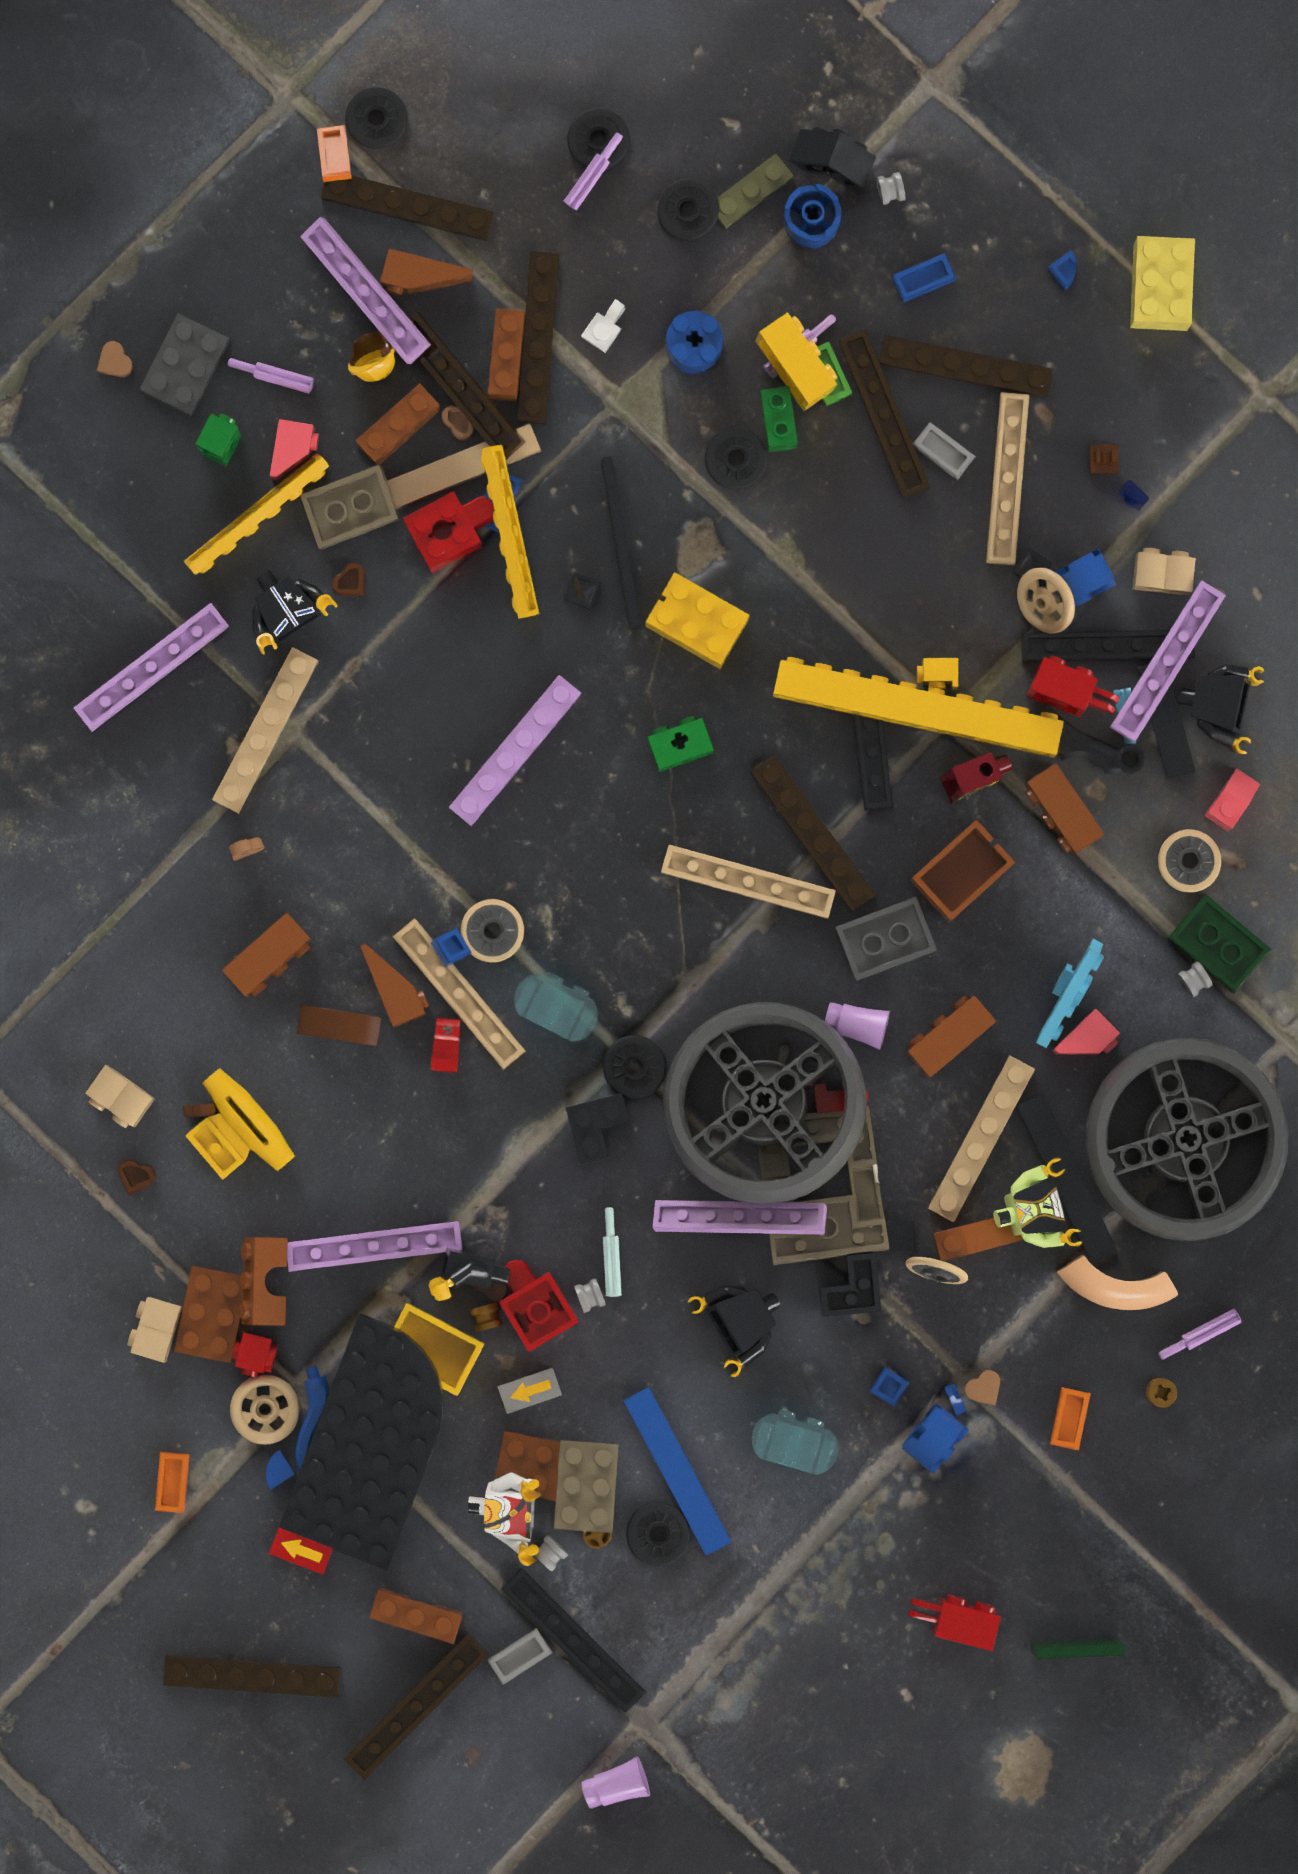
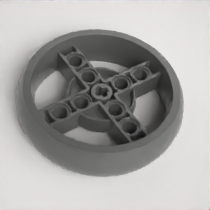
M756 1002L735 1006L714 1015L702 1023L690 1034L676 1053L667 1074L663 1094V1115L666 1131L675 1153L689 1172L701 1183L721 1195L738 1201L758 1204L781 1203L794 1200L817 1190L833 1178L846 1164L858 1144L864 1127L867 1106L863 1073L858 1060L844 1038L827 1022L816 1015L792 1005L776 1002ZM754 1026H778L804 1034L816 1043L788 1065L773 1060L750 1062L729 1035ZM732 1051L737 1054L736 1060L731 1064H725L721 1061L722 1056L726 1052ZM707 1052L728 1078L721 1097L723 1115L693 1138L686 1119L685 1095L695 1066ZM808 1061H815L819 1066L815 1072L806 1073L803 1071L804 1064ZM836 1067L844 1090V1114L834 1141L823 1154L801 1127L808 1109L806 1090ZM742 1075H753L755 1077L754 1082L750 1086L740 1085L739 1080ZM784 1079H793L796 1084L792 1090L783 1091L780 1088V1084ZM763 1096L765 1099L770 1097V1106L764 1108L763 1105L760 1108L758 1107L760 1105L759 1099ZM740 1114L749 1116V1122L743 1127H738L734 1124V1119ZM780 1119L790 1121V1127L784 1132L775 1129V1123ZM716 1132L726 1134L725 1141L720 1145L711 1143V1137ZM741 1140L762 1146L779 1143L801 1172L777 1180H749L731 1175L718 1168L713 1162ZM799 1141L806 1142L808 1144L807 1151L803 1154H795L792 1151L795 1143Z
M1181 1037L1154 1042L1136 1050L1120 1061L1098 1088L1089 1109L1085 1130V1146L1089 1168L1098 1189L1109 1205L1121 1217L1140 1230L1161 1238L1177 1241H1197L1218 1237L1235 1230L1253 1218L1272 1197L1281 1180L1287 1161L1289 1145L1285 1111L1275 1088L1266 1075L1252 1061L1236 1050L1221 1043L1200 1038ZM1177 1060L1204 1061L1225 1069L1247 1087L1257 1103L1222 1114L1207 1100L1188 1096ZM1149 1069L1160 1105L1148 1118L1144 1129V1139L1108 1150V1125L1116 1101L1128 1084ZM1167 1075L1172 1076L1176 1081V1087L1172 1092H1168L1162 1087V1079ZM1175 1103L1181 1104L1185 1109L1184 1117L1180 1120L1175 1119L1171 1115V1107ZM1240 1113L1245 1114L1249 1119V1125L1244 1130L1239 1129L1235 1124L1236 1116ZM1212 1122L1218 1123L1222 1130L1221 1135L1216 1139L1209 1136L1207 1130ZM1265 1128L1266 1148L1259 1174L1247 1193L1232 1206L1225 1209L1214 1173L1222 1166L1228 1155L1230 1139ZM1184 1131H1186L1187 1135L1194 1136V1141L1190 1142V1147H1188L1187 1143L1182 1144L1180 1141V1137L1184 1136ZM1158 1139L1166 1144V1152L1162 1156H1157L1152 1151V1145ZM1130 1148L1135 1149L1139 1154L1138 1162L1134 1165L1128 1164L1124 1158L1125 1152ZM1194 1158L1199 1159L1203 1164V1170L1199 1175H1194L1189 1170V1163ZM1152 1164L1165 1177L1186 1183L1197 1218H1173L1148 1209L1126 1191L1117 1175ZM1203 1186L1208 1187L1212 1192V1198L1207 1203H1203L1198 1198V1191Z

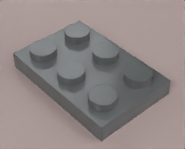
M177 313L140 387V391L192 416L230 341L229 337Z
M917 897L835 927L855 982L937 951Z

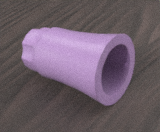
M830 1002L825 1022L833 1027L841 1036L866 1043L880 1050L886 1033L890 1011L873 1010L848 1004L842 1006Z
M638 1756L622 1765L596 1774L594 1778L581 1782L583 1794L589 1808L650 1796L647 1777Z

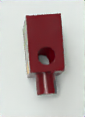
M990 752L951 768L939 778L952 804L995 785L1002 779L1001 774L1012 770V765L1006 754L994 758Z

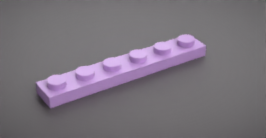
M319 217L300 236L407 364H412L431 345L325 218Z
M1200 581L1110 726L1111 729L1132 742L1137 740L1224 600L1225 594L1204 581Z
M212 603L208 604L74 707L75 711L93 732L229 628V625Z
M558 675L453 801L449 809L472 826L581 696V692Z
M655 1200L652 1228L655 1232L824 1235L827 1206L825 1203L800 1202L758 1204L736 1201Z
M459 1221L288 1242V1270L290 1272L446 1252V1248L463 1250Z

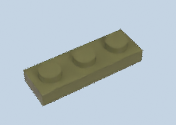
M777 154L773 155L717 197L719 203L717 219L724 229H727L793 179V174Z

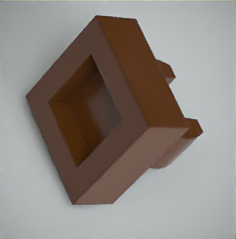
M1118 444L1089 445L1090 475L1119 474Z

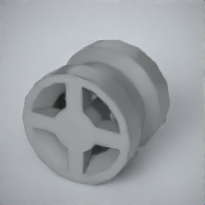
M900 172L893 173L888 178L883 176L876 178L882 205L889 204L891 200L903 201L906 199Z
M1198 961L1192 964L1190 970L1181 971L1177 974L1185 990L1192 998L1197 996L1202 988L1208 989L1213 985L1209 975Z
M596 1278L590 1280L589 1284L584 1286L581 1284L574 1286L584 1313L589 1312L591 1307L596 1305L600 1307L606 1305Z
M548 1534L544 1538V1543L538 1547L539 1552L535 1554L538 1560L550 1571L556 1568V1563L560 1559H565L568 1556V1553Z

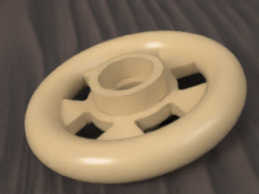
M1047 568L1031 569L1021 577L1017 588V600L1025 619L1033 627L1045 633L1052 634L1065 630L1071 624L1075 613L1074 597L1066 581L1059 574ZM1038 579L1046 580L1047 587H1040ZM1029 589L1034 591L1033 600L1029 599ZM1058 592L1060 593L1063 602H1060V596ZM1036 609L1044 615L1043 619L1035 613ZM1056 610L1061 616L1058 621L1052 616V613Z
M269 1374L257 1375V1377L245 1380L234 1392L230 1404V1416L235 1429L245 1439L256 1444H273L286 1438L294 1430L300 1414L299 1399L292 1386L282 1378ZM269 1386L270 1395L257 1396V1387ZM284 1395L288 1407L280 1409L276 1397ZM244 1398L253 1400L250 1413L242 1411ZM262 1404L270 1406L271 1411L268 1415H263L260 1412ZM280 1416L284 1423L280 1428L274 1430L270 1423ZM252 1419L263 1424L259 1432L248 1426Z

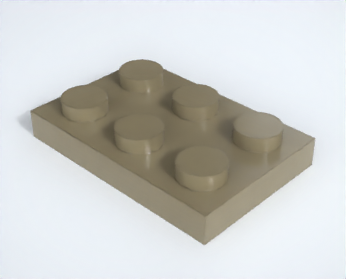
M376 465L300 495L316 543L321 550L401 520L381 465Z
M560 1440L554 1529L613 1533L619 1444Z

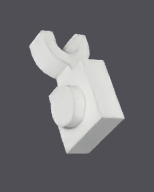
M615 299L605 317L597 312L581 337L606 353L621 331V328L615 325V323L625 311V305Z

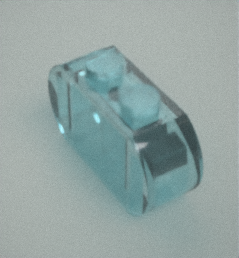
M548 972L547 976L534 974L525 978L518 985L514 996L515 1008L520 1017L570 1042L582 1041L592 1034L597 1025L598 1013L594 1001L588 998L590 992L576 985L570 989L562 985L564 979Z
M783 1409L779 1410V1414L771 1412L758 1419L751 1432V1444L760 1459L815 1475L826 1472L836 1461L838 1454L837 1440L828 1428L823 1427L824 1421L808 1417L807 1422L795 1419L796 1413Z

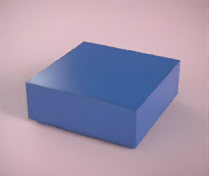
M457 928L435 938L431 942L445 967L469 956L471 953Z
M884 1367L869 1392L895 1407L910 1382Z

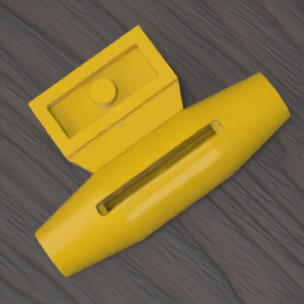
M219 1068L202 1083L220 1114L206 1117L185 1136L222 1180L246 1161L250 1149L277 1172L295 1157L276 1124L247 1090L222 1069Z

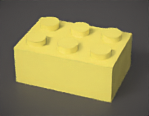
M1137 236L1133 246L1130 328L1187 331L1192 324L1195 239Z

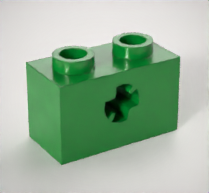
M784 386L761 390L760 401L768 452L796 449L798 442L790 387Z
M211 413L195 443L200 454L227 467L242 438L238 426L235 424L236 421L220 413L219 417Z
M690 716L678 721L680 726L668 729V726L665 725L651 731L652 735L648 736V743L659 772L713 754L714 750L702 718L696 720L695 716ZM676 736H681V739L686 738L687 741L684 743L683 749H678V745L673 747L672 743L675 742Z

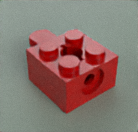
M453 491L404 517L403 521L430 572L433 574L482 547L481 540L475 530L492 522L495 510L490 499L484 496L477 497L461 505Z
M1050 656L1049 659L1044 657L1026 695V697L1079 718L1086 711L1087 706L1107 714H1114L1115 707L1091 696L1113 704H1118L1120 699L1119 696L1095 687L1098 678L1092 676L1093 672L1080 666L1073 669L1066 666L1065 660L1056 656Z
M512 1260L505 1265V1267L510 1268L507 1286L512 1294L499 1301L528 1352L579 1323L578 1318L550 1272L536 1279L528 1264L522 1260Z
M948 1594L947 1599L940 1597L938 1604L917 1598L911 1599L910 1604L936 1611L935 1615L912 1609L908 1611V1616L933 1622L931 1632L935 1637L993 1651L1001 1619L993 1605L976 1601L975 1606L966 1604L967 1600L965 1598Z

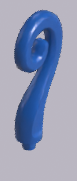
M317 1366L306 1369L309 1380L304 1381L309 1408L300 1428L295 1448V1461L299 1472L329 1395L326 1375L320 1376Z

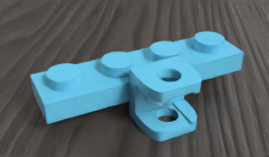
M1092 939L1075 971L1071 970L1072 965L1066 964L1054 986L1052 993L1059 996V999L1039 1033L1036 1041L1039 1045L1047 1048L1051 1039L1057 1041L1064 1028L1060 1024L1064 1016L1071 1017L1075 1007L1079 1005L1092 982L1093 976L1089 975L1091 969L1097 971L1104 958L1100 954L1103 943Z

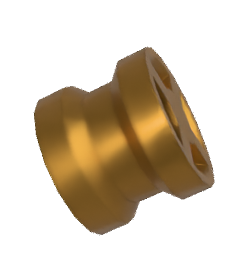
M497 1302L470 1309L471 1316L475 1317L476 1321L474 1326L475 1332L503 1325L502 1319L497 1314L499 1308Z
M1153 1379L1146 1387V1397L1154 1406L1168 1407L1177 1398L1176 1386L1168 1379Z
M583 1531V1539L591 1548H603L611 1540L612 1533Z

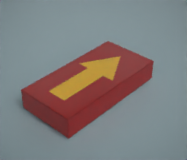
M278 1528L268 1554L323 1575L333 1548Z

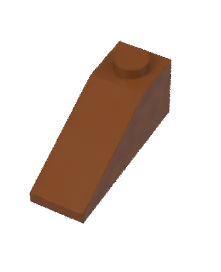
M389 249L380 282L388 294L394 296H402V293L411 295L471 282L473 270Z
M361 945L360 947L392 1026L396 1028L425 1016L424 1008L429 1007L423 991L417 993L416 988L368 945Z
M994 1217L931 1233L937 1257L940 1261L1023 1240L1022 1235L1014 1236L1011 1225L998 1228Z

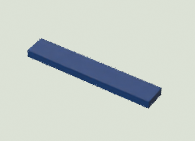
M647 1387L623 1400L705 1555L707 1556L731 1543L732 1541L650 1388Z

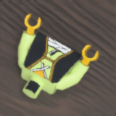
M1053 1158L1047 1166L1040 1165L1023 1172L1012 1184L1011 1193L1004 1196L1006 1208L994 1211V1220L998 1228L1011 1225L1014 1236L1022 1235L1025 1242L1042 1248L1064 1246L1065 1243L1070 1246L1082 1244V1242L1073 1243L1070 1238L1073 1232H1081V1230L1069 1229L1066 1231L1067 1226L1054 1177L1060 1176L1064 1173L1065 1169L1057 1172L1052 1168V1164L1060 1161V1158Z

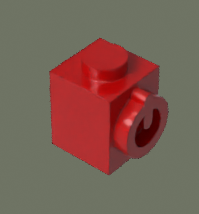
M243 1332L241 1343H235L232 1353V1359L236 1360L235 1367L241 1368V1374L257 1377L258 1373H271L278 1345L273 1344V1338Z

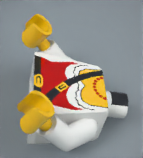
M508 1473L488 1483L485 1498L469 1496L468 1514L484 1515V1531L491 1533L518 1553L521 1564L529 1566L536 1562V1558L532 1556L539 1552L537 1545L532 1544L528 1546L527 1543L531 1540L534 1528L535 1499L541 1496L540 1493L535 1491L539 1487V1482L536 1479H525L515 1473Z

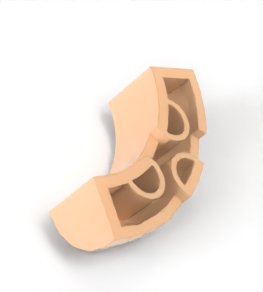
M1080 1255L1057 1271L1063 1281L1080 1296L1112 1309H1147L1163 1304L1178 1296L1175 1286L1165 1271H1160L1142 1280L1123 1281L1100 1272L1084 1255Z

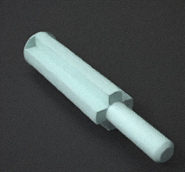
M607 1207L605 1208L606 1237H603L605 1296L617 1297L622 1295L619 1238L615 1236L614 1209Z

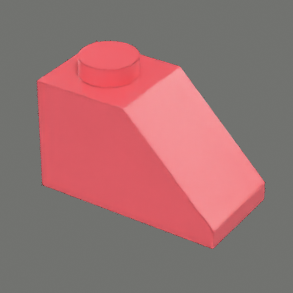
M279 419L270 470L272 481H279L310 459L312 450L317 451L319 434L315 433L314 425Z
M1236 768L1204 816L1225 831H1230L1248 807L1260 783Z
M1095 1008L1052 1051L1055 1054L1097 1055L1102 1051L1107 1054L1119 1043L1115 1038L1120 1032Z

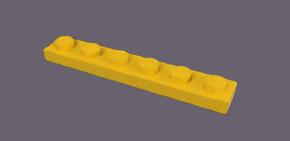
M496 445L482 448L481 465L487 474V493L493 501L495 510L493 520L495 526L499 528L501 537L499 547L507 564L506 579L513 591L512 606L518 614V619L539 614L503 446Z
M318 453L313 455L184 560V563L195 575L199 572L202 574L208 571L214 565L213 560L221 554L227 555L237 546L236 542L243 536L249 537L259 528L258 524L266 517L270 519L277 515L283 503L288 499L292 501L303 493L304 490L302 488L310 481L314 483L321 479L326 473L324 470L329 467L327 462Z

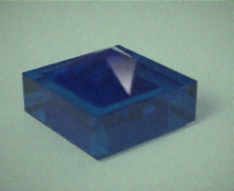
M1128 480L1119 490L1127 505L1138 511L1149 501V497L1131 480Z

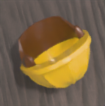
M366 333L353 342L352 355L348 358V370L352 375H357L367 382L385 379L394 368L395 349L381 333Z

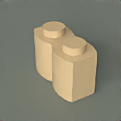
M1143 548V552L1136 554L1132 589L1177 595H1190L1192 593L1196 558L1189 557L1188 552L1172 551V555L1160 554V549Z
M108 1065L103 1067L85 1093L91 1097L88 1102L102 1112L105 1108L114 1114L112 1119L124 1128H127L128 1125L136 1127L155 1100L149 1093Z
M147 1297L146 1302L140 1301L136 1313V1318L140 1319L137 1330L132 1329L127 1346L132 1347L130 1353L166 1363L183 1307L152 1297Z

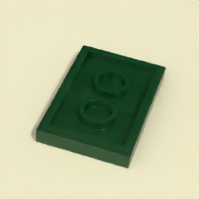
M1207 894L1200 898L1167 937L1195 962L1198 961L1211 976L1233 994L1236 993L1272 950Z
M1119 1639L1031 1642V1653L1037 1659L1123 1656L1125 1654V1644Z

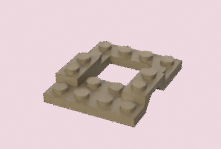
M866 1106V1117L860 1139L847 1161L851 1195L801 1201L800 1203L826 1204L824 1235L769 1234L773 1265L889 1250L869 1106ZM844 1111L806 1114L801 1127L815 1144L832 1142L840 1129ZM780 1119L775 1123V1129L780 1132H784L790 1127V1121L787 1119ZM803 1141L794 1144V1146L808 1145ZM779 1143L767 1146L757 1145L761 1181L777 1180L791 1176L788 1154Z

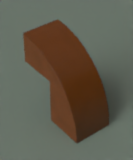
M301 1005L297 1034L360 1045L377 1046L381 1018Z

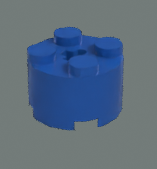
M820 184L798 187L789 196L785 205L784 228L787 235L795 243L812 249L820 248L835 237L841 222V207L838 197L831 189ZM812 212H816L818 214L817 220L808 219L807 213L811 215Z
M689 311L673 319L666 335V350L668 358L679 370L690 374L704 373L720 359L723 348V334L718 321L713 316L700 311ZM691 338H697L702 343H698V347H692L691 342L688 340L691 341Z
M1099 548L1055 571L1070 587L1075 607L1092 599L1090 593L1095 596L1116 585L1114 581L1115 576Z
M937 1403L925 1414L927 1417L912 1430L901 1448L933 1474L953 1454L956 1442L959 1443L969 1431L965 1425Z

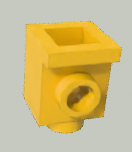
M923 658L922 666H917L916 669L917 683L929 685V687L946 689V685H951V690H957L958 658Z

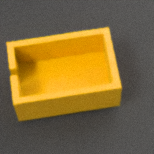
M786 313L761 330L755 342L784 384L790 387V393L801 409L805 411L832 393L837 385L835 382L837 375L829 364L824 366L818 357L821 355V352L812 340L808 342L802 334L804 327L796 316L791 318L789 313Z
M674 572L661 595V600L658 599L647 618L646 627L721 669L746 626L750 615Z
M406 1303L394 1327L401 1329L402 1332L409 1335L423 1348L438 1372L442 1389L458 1396L485 1343Z

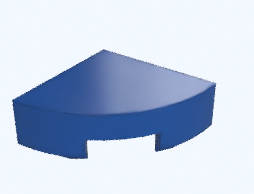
M1072 250L1048 266V270L1063 290H1067L1075 278L1077 269L1076 257Z
M950 1384L945 1386L944 1390L954 1415L966 1412V1407L962 1398H960L956 1385Z
M280 1449L270 1458L266 1468V1480L270 1490L296 1474Z

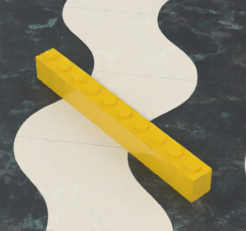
M787 657V661H780L773 697L1055 758L1057 755L1064 721L1057 720L1058 715L1041 712V716L1029 714L1030 709L1020 706H1013L1012 710L1001 707L1002 703L993 700H985L983 704L974 702L972 696L965 694H956V697L946 696L944 690L929 687L928 691L916 689L917 685L914 683L900 681L899 685L888 683V678L872 675L871 679L860 677V672L850 669H844L843 673L832 671V666L822 663H815V667L803 665L804 660L794 657Z

